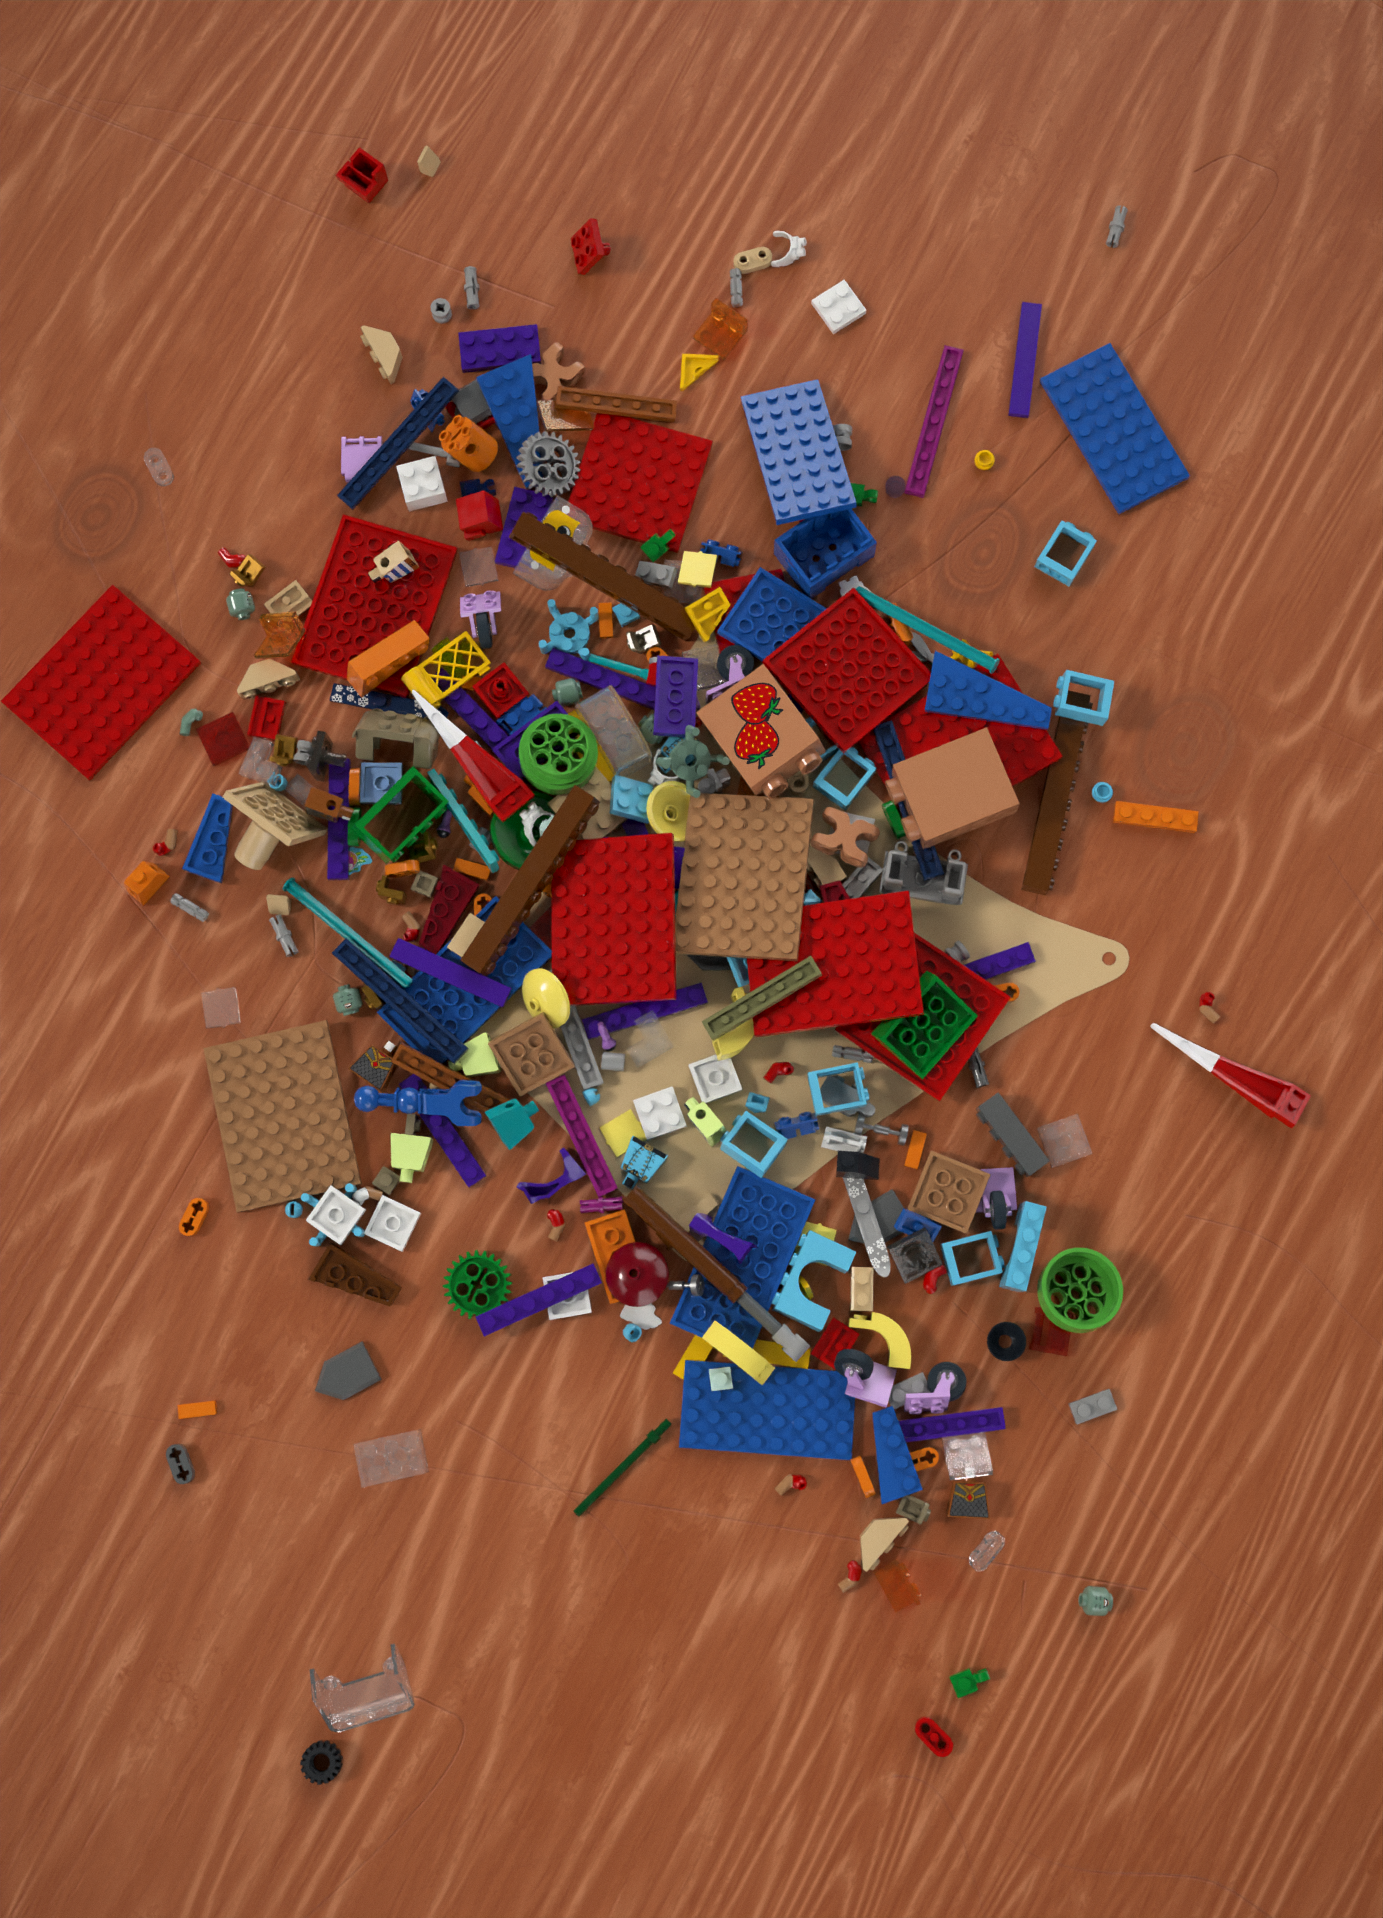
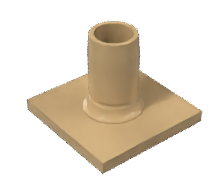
M265 781L226 790L222 797L252 819L234 853V856L240 863L251 869L261 870L279 841H282L287 846L324 836L328 830L327 827L311 815L306 814L304 810L284 795L272 789Z

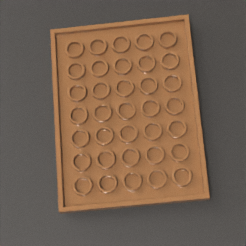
M700 793V796L695 798L690 795L684 843L685 851L682 860L675 919L676 954L798 961L814 808L813 799L773 797L769 799L767 796Z
M327 1020L203 1048L237 1213L300 1199L303 1193L312 1196L325 1193L330 1185L339 1190L345 1188L348 1183L355 1186L362 1184Z

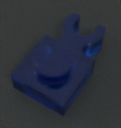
M480 479L461 481L462 497L483 490L495 496L496 490L488 489L489 486L495 485L493 479H488L482 484Z

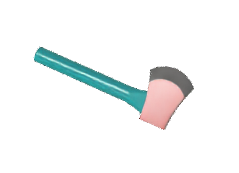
M590 654L589 662L639 676L646 680L647 685L654 687L656 685L657 656L649 659V669H642Z

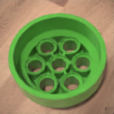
M567 714L543 716L530 724L521 737L519 744L521 770L528 782L542 792L564 795L569 794L574 785L582 788L591 779L597 766L598 747L595 736L585 723ZM556 725L560 727V730L552 732L549 728ZM575 732L580 737L578 739H571L569 735ZM537 738H541L544 740V743L541 745H536L533 743V741ZM556 745H561L564 748V750L561 752H555L553 750V747ZM580 752L583 754V758L575 759L572 755ZM545 758L548 762L545 765H540L537 763V760ZM559 765H565L568 769L565 772H559L556 768Z
M1071 1248L1057 1254L1043 1268L1038 1279L1037 1295L1043 1312L1056 1326L1073 1333H1088L1101 1328L1117 1314L1123 1299V1284L1118 1270L1107 1257L1092 1249ZM1075 1270H1080L1083 1273V1278H1078L1075 1275ZM1055 1275L1062 1277L1063 1284L1056 1282ZM1091 1284L1099 1288V1293L1092 1291ZM1071 1290L1079 1293V1299L1072 1297ZM1052 1295L1058 1297L1059 1305L1051 1301ZM1087 1305L1095 1308V1314H1091L1087 1310ZM1068 1310L1074 1312L1075 1320L1068 1317Z

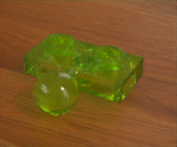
M446 637L431 649L435 654L450 643V639ZM467 639L460 643L458 650L470 651V643ZM445 652L442 654L441 662L453 663L455 653ZM457 653L456 664L468 665L462 657L466 654ZM444 666L448 673L452 676L453 667ZM455 667L454 678L461 679L462 676L466 675L467 669Z

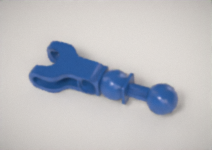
M460 1080L450 1089H420L418 1091L411 1087L402 1090L397 1088L394 1094L379 1093L372 1086H363L357 1089L354 1095L355 1106L363 1112L373 1111L378 1106H394V1113L400 1110L406 1114L418 1111V1114L444 1115L457 1126H477L482 1122L481 1113L468 1109L463 1102L465 1097L476 1096L481 1092L482 1084L479 1081Z

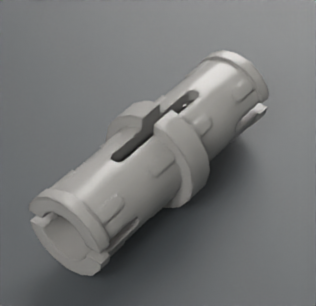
M1121 206L1115 207L1113 220L1109 224L1110 232L1106 241V245L1111 247L1112 240H1114L1113 248L1119 245L1121 232L1125 228L1124 220L1128 212L1125 206H1123L1121 213Z
M472 266L464 269V291L467 296V308L477 309L480 307L478 298L480 286L477 284V269Z
M276 915L279 924L276 923L274 917L270 918L269 922L276 932V939L278 942L280 941L286 957L292 956L289 948L292 949L294 955L297 954L299 951L291 938L292 933L287 929L282 915Z

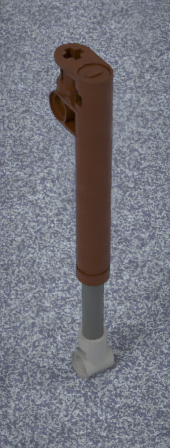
M638 1185L624 1198L623 1202L630 1206L645 1223L655 1230L724 1296L726 1295L732 1303L736 1301L770 1332L773 1335L771 1338L777 1344L783 1346L782 1350L795 1362L810 1348V1345L797 1333L794 1335L785 1323L783 1325L779 1323L745 1291L747 1287L742 1282L740 1283L735 1275Z

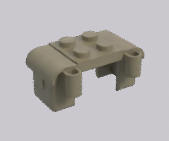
M372 709L363 714L352 734V738L356 736L355 755L358 759L374 761V749H380L381 738L414 742L413 766L417 768H432L438 755L440 734L428 716L423 718L414 714L404 715L394 711L384 712L382 709Z

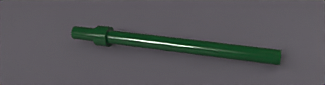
M666 1418L655 1430L652 1429L646 1435L647 1438L573 1510L574 1513L580 1517L653 1443L656 1444L661 1439L660 1436L672 1425L671 1422Z

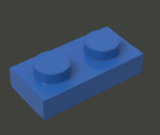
M903 1208L894 1225L896 1230L929 1244H933L942 1227L940 1223Z

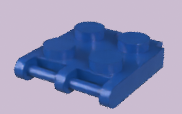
M532 694L529 698L526 696L496 721V724L501 726L510 736L547 707L540 711L539 709L543 707V703ZM504 722H506L513 730L511 731V730L504 724Z

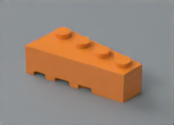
M415 620L350 660L347 671L348 682L361 698L416 656L425 653L428 649L430 638Z

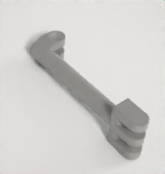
M416 442L408 448L447 458L446 465L460 467L461 463L453 460L455 458L442 448Z

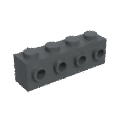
M999 1092L976 1108L978 1112L976 1116L982 1124L986 1123L991 1129L989 1131L990 1135L995 1141L999 1140L1004 1146L1002 1151L1008 1158L1012 1157L1016 1163L1014 1166L1021 1176L1029 1177L1050 1161Z

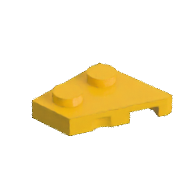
M721 587L684 608L703 642L709 640L710 635L721 621L730 603Z

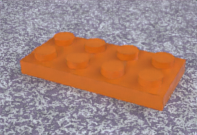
M625 1209L584 1222L610 1304L619 1301L611 1294L606 1283L608 1261L617 1249L628 1243L635 1242ZM637 1270L631 1272L633 1278L638 1274Z

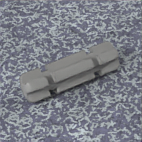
M735 268L730 270V290L732 295L731 304L737 308L743 305V298H741L742 281L740 280L742 277L740 269Z
M177 893L170 900L173 905L194 917L196 916L202 922L206 921L209 916L206 910L200 909L199 906L186 898L184 899Z
M838 1045L833 1047V1057L840 1058L842 1056L844 1057L843 1059L863 1060L866 1063L873 1061V1056L863 1052L861 1049L842 1048V1046Z

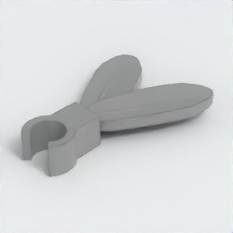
M913 632L911 643L917 651L912 652L921 662H927L932 665L934 654L930 652L921 636Z

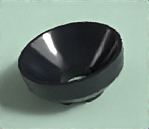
M1000 1322L990 1329L987 1336V1347L990 1353L998 1360L1013 1361L1023 1354L1026 1347V1336L1018 1325L1012 1322ZM1002 1335H1007L1011 1339V1345L1008 1348H1002L999 1345V1338Z

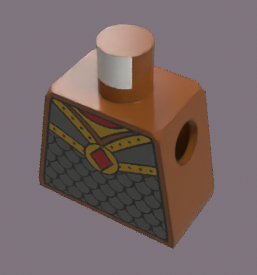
M313 787L310 789L304 806L306 814L335 823L338 822L339 817L350 821L354 809L343 806L344 801L342 798ZM330 806L335 807L334 810H329L327 808Z
M388 1040L381 1050L371 1045L348 1069L384 1093L398 1066L391 1062V1056L398 1047Z
M963 1468L962 1481L953 1480L946 1516L990 1519L986 1484L976 1481L975 1468Z

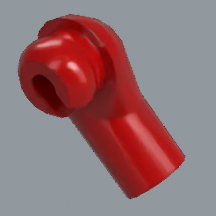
M225 547L218 551V555L230 568H239L246 558L244 554L231 555Z
M775 1062L763 1079L771 1084L777 1075H791L794 1067L789 1062Z
M943 1264L925 1273L923 1288L928 1294H934L937 1291V1278L947 1273Z

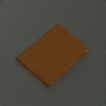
M556 400L537 401L536 403L546 432L588 431L595 429L590 412L556 408Z

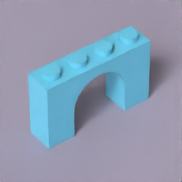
M1027 1201L1019 1204L1014 1223L1017 1226L1015 1243L1008 1265L1003 1269L999 1287L1016 1292L1027 1291L1046 1206Z
M809 1230L806 1235L802 1234L798 1245L801 1246L798 1254H793L789 1265L792 1266L789 1273L785 1272L780 1283L783 1285L780 1293L776 1292L772 1304L775 1305L773 1311L820 1332L831 1310L804 1297L798 1282L800 1272L804 1266L810 1263H822L845 1274L851 1266L856 1251Z

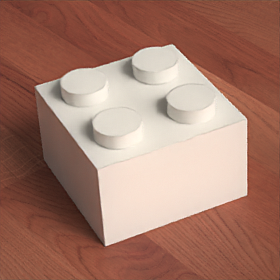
M436 456L396 466L409 512L448 502Z

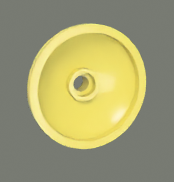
M677 781L661 783L652 790L647 800L646 809L650 825L657 834L673 833L674 842L685 841L690 795L686 792L685 784Z
M536 968L528 972L523 980L522 996L531 1016L534 1017L543 1012L552 1028L564 1025L569 1018L570 1003L562 983L554 974L542 968Z

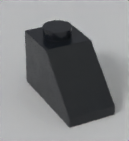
M838 1150L836 1177L879 1180L880 1158L861 1152Z

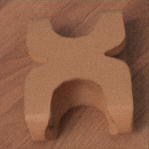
M559 342L554 343L543 353L544 365L539 363L532 364L534 385L544 384L547 386L541 397L542 405L546 408H550L556 403L558 386L573 387L583 377L586 367L581 362H575L569 367H563L558 364L564 356V347Z
M832 807L825 808L822 813L823 821L833 827L835 832L830 835L814 834L810 840L811 846L827 855H833L840 851L841 859L845 863L859 868L865 867L868 862V856L857 847L855 842L859 840L875 841L880 835L879 828L864 820H856L850 824L847 813Z

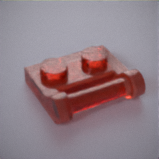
M1035 1307L1034 1313L1036 1318L1029 1350L1067 1356L1071 1332L1056 1326L1051 1321H1049L1046 1346L1040 1345L1045 1313L1041 1307ZM1067 1313L1068 1317L1073 1320V1313Z

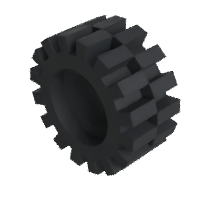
M320 1740L309 1746L303 1753L300 1765H302L301 1771L305 1773L304 1777L306 1779L309 1778L311 1780V1783L317 1782V1785L329 1783L340 1772L343 1765L341 1763L343 1756H340L341 1750L336 1748V1744H330V1741L327 1740L325 1742ZM318 1754H325L330 1760V1766L325 1771L317 1770L314 1766V1758Z

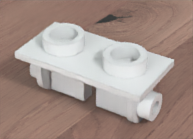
M826 1127L821 1147L835 1151L863 1153L867 1137Z

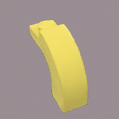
M743 987L735 988L730 995L732 1002L737 1001L747 995V993H744ZM753 1018L739 1025L733 1031L712 1041L718 1061L737 1055L748 1045L754 1036Z
M871 1312L870 1320H867V1316L855 1314L854 1319L849 1318L848 1327L874 1330L884 1337L889 1350L888 1367L910 1369V1344L906 1334L894 1320L875 1312Z
M717 1321L713 1322L702 1337L761 1385L765 1383L775 1369L760 1354Z

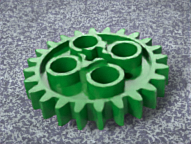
M475 1250L474 1256L469 1251L466 1252L467 1258L459 1255V1263L452 1261L454 1269L447 1268L451 1275L444 1276V1279L449 1281V1284L443 1285L444 1288L449 1289V1292L445 1293L444 1296H451L448 1304H456L453 1311L462 1309L460 1316H464L468 1312V1319H472L474 1314L478 1316L502 1305V1301L508 1302L509 1300L505 1297V1294L512 1293V1291L507 1289V1286L513 1284V1282L507 1281L511 1273H504L508 1266H500L502 1263L501 1258L494 1261L495 1254L488 1258L487 1251H484L482 1256H480L478 1250ZM476 1264L479 1272L476 1276L472 1277L469 1275L468 1269L471 1265ZM484 1268H488L487 1273L484 1275L480 1282V1284L483 1285L482 1289L478 1288L475 1291L472 1301L468 1302L470 1295L475 1289V1285H473V1282H478L481 1278ZM491 1274H495L498 1278L497 1284L494 1286H489L487 1283V1278ZM463 1283L469 1287L468 1293L464 1296L458 1292L459 1286ZM481 1293L486 1294L488 1299L487 1303L483 1306L477 1303V1297Z

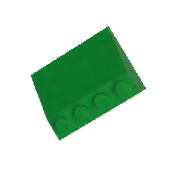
M928 971L920 978L924 1015L883 1020L871 1033L886 1049L921 1079L928 1074L978 1017L939 977Z

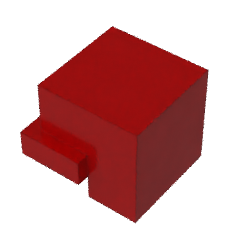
M360 147L350 157V162L347 161L336 174V178L345 187L367 203H370L389 181L384 164Z
M483 490L456 499L459 527L464 532V538L467 541L486 536V533L491 534L503 530L500 503L496 497Z

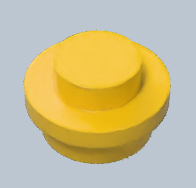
M982 450L976 454L974 462L977 468L988 470L994 465L995 458L990 451Z

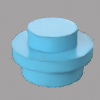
M1099 782L1092 789L1093 798L1100 803L1109 801L1113 795L1112 787L1106 782Z

